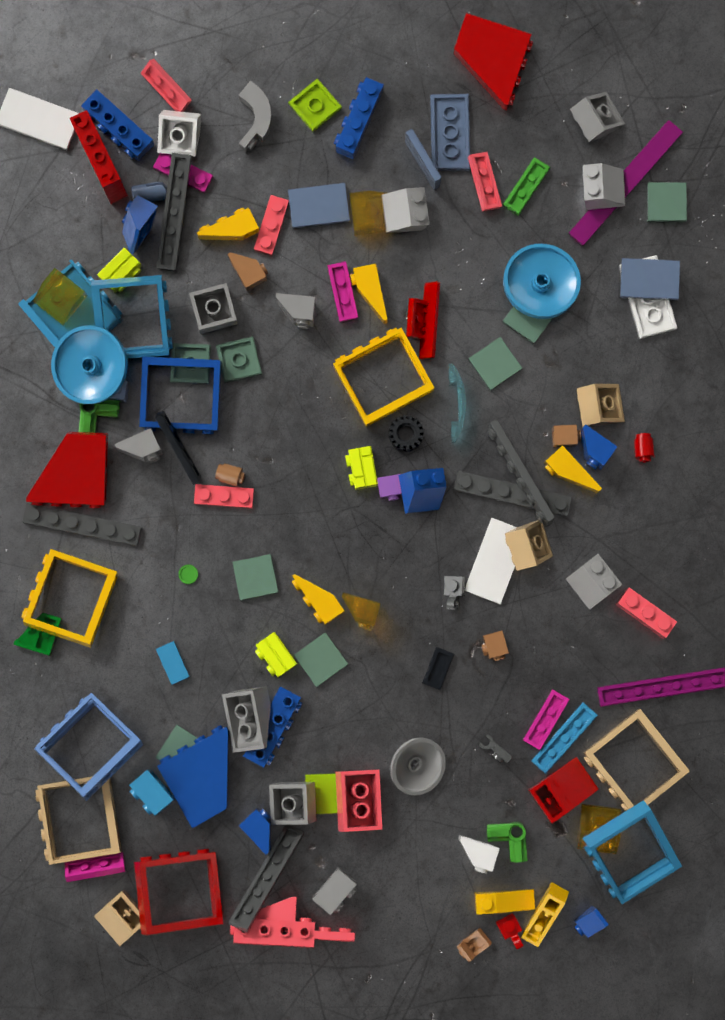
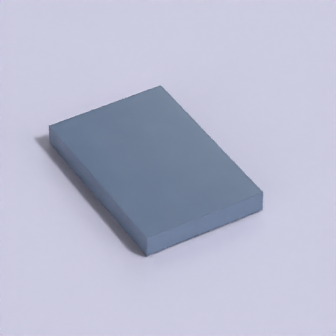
M408 130L405 135L406 145L433 190L440 188L441 176L414 130Z
M345 183L288 190L293 229L350 222Z
M622 258L620 297L678 300L680 261Z

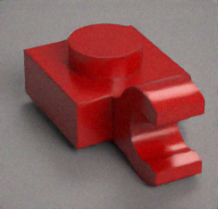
M513 913L496 921L505 940L510 937L517 950L524 946L517 934L522 929Z

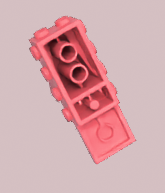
M290 897L262 908L247 933H243L242 930L232 925L230 927V935H234L233 943L314 948L315 940L355 942V933H351L349 928H339V932H332L330 927H319V931H315L316 923L312 922L311 918H300L299 922L296 921L297 897Z

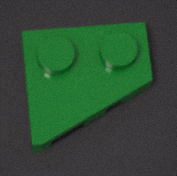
M42 613L36 620L60 627L62 618ZM28 627L14 641V645L50 656L57 636Z

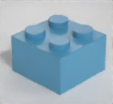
M151 769L146 770L129 785L132 788L130 793L137 800L141 799L144 802L143 808L149 815H159L176 800Z

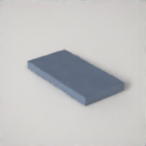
M430 94L431 160L437 171L470 170L468 156L470 155L469 94Z

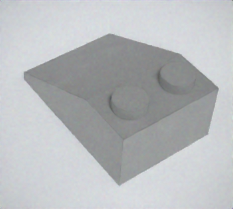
M267 686L222 694L233 753L267 748L271 707Z

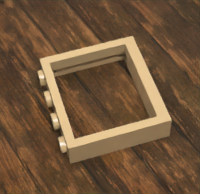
M641 709L636 710L583 752L586 756L583 759L590 768L592 766L595 767L598 771L596 776L602 783L606 782L610 786L608 791L615 799L618 797L623 804L620 806L624 811H627L634 805L594 756V753L635 720L640 723L678 771L644 799L647 805L690 772Z
M92 777L75 779V781L79 785L86 784ZM111 778L102 785L111 848L59 857L56 854L47 790L69 787L70 785L63 781L37 786L38 790H35L36 801L40 802L41 807L38 810L39 821H43L44 829H41L42 840L46 841L47 849H44L46 861H49V865L122 852Z

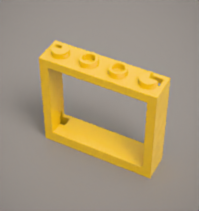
M402 327L390 329L386 332V336L373 338L369 341V345L362 347V345L352 350V354L345 356V354L341 355L333 363L338 377L366 427L432 393L435 389ZM399 339L424 385L366 415L342 368Z
M50 549L49 554L46 553L43 558V570L37 574L35 580L37 586L35 590L32 589L28 598L30 604L28 608H24L21 619H23L25 626L91 648L117 581L118 573L117 571ZM54 559L107 576L85 636L32 619Z

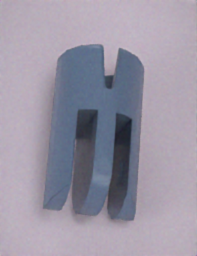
M163 182L134 185L131 187L132 198L134 200L138 195L150 202L161 201L166 197L167 187Z

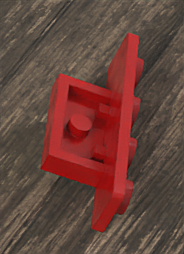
M437 281L424 284L423 300L409 298L406 337L420 340L419 359L435 358L440 282Z

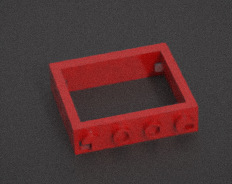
M85 110L69 118L110 204L127 197L128 195L88 111Z
M209 849L197 850V854L190 855V851L178 852L176 857H171V854H161L159 859L152 860V856L140 857V861L134 862L141 934L151 935L223 924L216 852H209ZM207 859L213 916L152 925L146 867Z

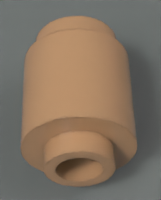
M224 463V465H218L215 479H218L219 482L238 487L239 484H243L245 473L243 468Z

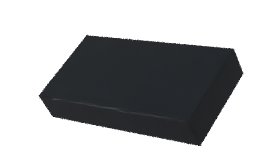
M436 647L422 684L441 690L454 653Z

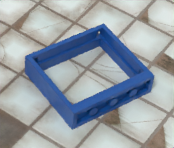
M142 357L139 427H144V431L150 428L152 431H156V428H161L158 422L146 421L149 365L214 368L212 424L171 422L174 429H183V433H195V429L202 430V434H214V430H219L222 361Z

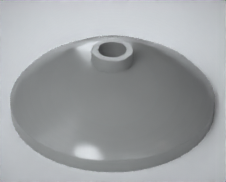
M414 738L405 742L396 751L391 761L390 774L394 785L408 795H422L431 791L443 777L446 766L444 752L436 742L428 738Z

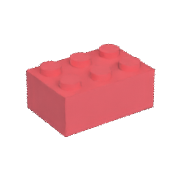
M356 770L335 772L338 831L383 830L380 771Z

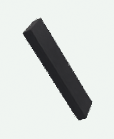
M162 410L156 414L155 419L192 484L195 485L200 481L201 475L165 411Z

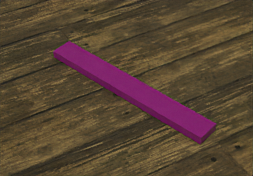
M670 120L663 125L625 168V198L682 135L683 131ZM617 207L588 210L568 235L581 246H584Z
M725 667L597 687L599 704L602 707L724 688Z

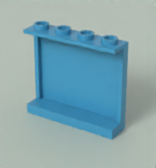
M72 259L69 261L71 264L26 301L23 299L18 303L54 347L72 329L80 326H95L91 282L94 279L91 276L87 278L83 273L85 269L79 262L74 263ZM102 290L101 297L105 329L111 331L123 321L120 317L122 312L116 305L112 307L108 303L110 298Z

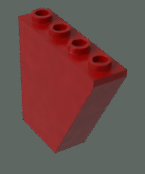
M466 13L453 54L502 109L507 110L508 105H513L516 94H513L514 87L518 88L521 81V76H518L520 69L524 70L527 59L524 58L526 51L530 52L533 41L530 40L532 34Z
M69 431L29 492L26 502H31V505L41 506L43 503H51V506H62V503L70 504V507H82V504L90 505V508H101V505H105L107 499L108 433Z

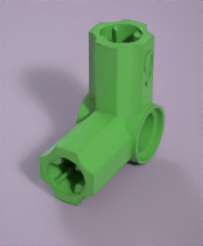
M106 400L94 404V409L90 412L85 410V404L80 403L78 432L96 433L97 416L118 418L120 401Z
M521 822L487 824L488 842L509 841L510 862L527 861L526 828ZM520 827L523 833L520 836H514L511 832L512 828Z

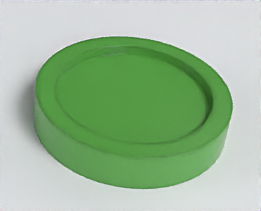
M184 565L180 568L179 579L183 583L192 584L197 580L198 571L193 565Z

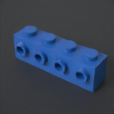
M367 77L364 82L359 83L356 91L359 94L356 100L353 99L349 106V110H351L349 117L345 116L341 125L343 131L341 134H337L334 141L337 153L354 160L383 93L384 84Z
M97 89L81 105L83 111L87 110L91 119L98 124L96 127L105 134L107 132L111 135V141L118 147L122 145L126 149L124 152L131 159L135 157L140 161L155 145L152 138Z
M279 687L270 707L267 748L246 751L243 757L262 767H265L266 764L270 766L275 757L272 754L275 747L279 748L284 740V737H282L284 730L288 731L294 721L291 719L293 713H298L303 704L300 702L301 697Z

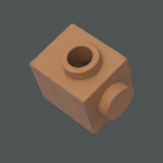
M503 631L482 636L484 644L481 646L484 656L488 655V658H493L494 662L505 659V654L509 652Z

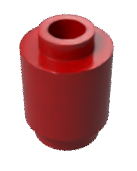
M650 433L636 434V439H634L635 459H639V462H650L651 458L655 457L653 438H651Z

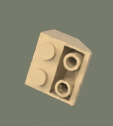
M125 890L121 891L94 916L119 946L141 928L139 906Z

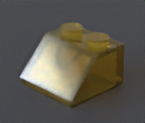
M361 191L349 193L354 236L386 232L381 195L386 194V192Z
M54 268L42 282L33 302L64 325L86 299L87 294Z
M342 593V599L355 623H358V627L370 630V627L374 628L381 603Z
M582 804L577 849L585 850L586 843L583 838L619 816L621 809ZM620 833L596 848L597 851L617 854Z

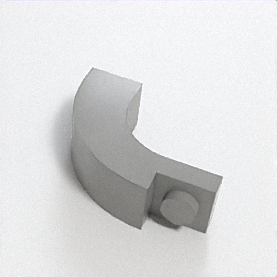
M251 80L239 94V100L249 107L255 115L253 126L239 142L240 149L245 153L248 149L252 150L258 142L257 138L264 143L269 135L272 124L269 101L264 92Z

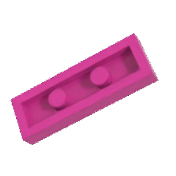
M160 153L153 169L169 176L172 155ZM191 165L188 186L205 194L213 179V175Z
M346 261L327 265L339 323L358 319Z
M552 689L523 741L540 750L570 699Z
M123 852L65 862L66 882L125 872Z

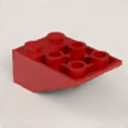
M577 757L528 789L550 823L560 819L599 790Z

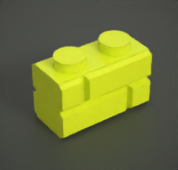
M123 248L97 276L100 280L137 277L141 272L140 268L142 265L127 249ZM115 287L110 289L114 293H116L117 291L122 292L126 287Z
M371 446L348 450L349 455H345L347 467L351 466L352 474H348L350 486L354 485L355 490L378 486Z
M275 632L255 645L258 648L255 650L261 661L265 658L269 664L266 668L272 677L276 675L279 678L297 665Z

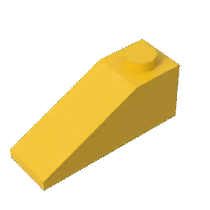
M376 263L353 268V274H350L352 286L356 285L359 294L383 324L387 323L388 319Z
M563 445L544 462L546 465L544 468L551 476L555 475L557 478L596 493L602 489Z
M551 882L521 938L539 947L565 905L569 891Z
M534 889L474 893L476 914L535 909Z

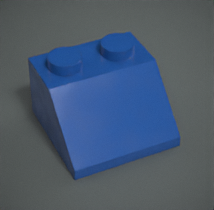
M138 195L133 201L130 200L125 208L127 213L122 220L124 224L122 233L131 254L136 252L151 232L158 208L157 205Z
M586 424L581 429V444L584 459L587 461L586 464L593 470H601L617 446Z
M443 468L415 470L398 475L405 514L440 509L447 487Z
M257 808L239 827L267 855L271 850V821L269 820L271 816L265 809L260 811Z

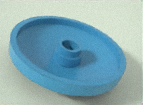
M532 244L518 250L508 261L503 275V287L510 303L521 313L537 319H549L566 312L574 304L581 286L580 272L575 261L562 249L549 244Z
M80 326L67 332L57 343L51 360L52 376L59 390L69 399L83 404L101 403L114 396L122 387L128 369L126 351L120 340L112 332L97 326Z

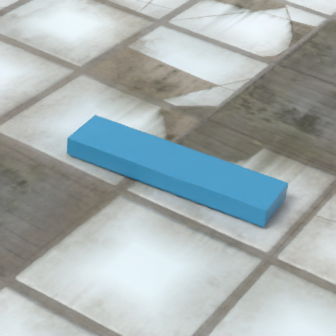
M582 702L531 762L547 774L598 715Z

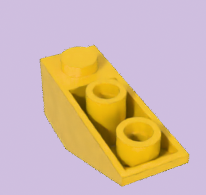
M240 208L234 212V215L228 218L224 216L211 226L207 224L201 227L197 235L199 239L245 240L259 233V227L250 209Z
M296 574L292 575L294 578L292 584L297 591H303L305 594L303 600L308 607L313 606L316 611L314 616L319 623L324 622L326 625L345 612L333 594Z

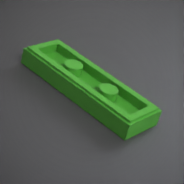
M534 157L503 206L519 216L550 170V167Z

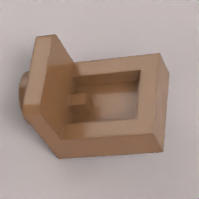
M478 928L463 939L457 948L460 955L468 962H471L475 956L487 949L492 942L482 929Z

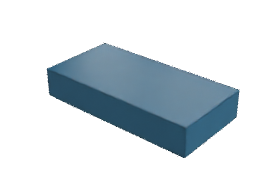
M174 641L156 649L171 685L190 677Z

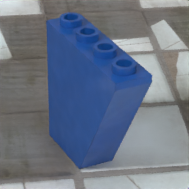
M220 725L211 730L212 735L207 738L202 735L195 739V745L189 748L185 745L176 750L178 754L171 758L169 754L159 760L161 764L157 767L192 828L228 807L229 729L227 726L223 728Z

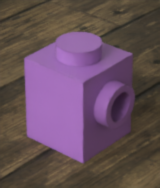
M400 474L377 478L380 499L388 498L389 501L400 499V496H402L398 476Z

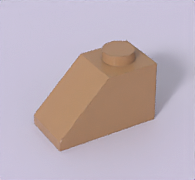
M235 253L227 254L246 291L267 281L266 274H268V271L263 263L259 264L256 259Z

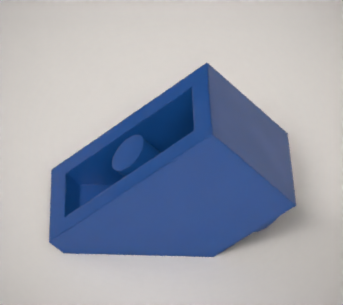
M591 906L574 920L577 924L574 927L581 936L585 934L588 938L609 925L594 906Z

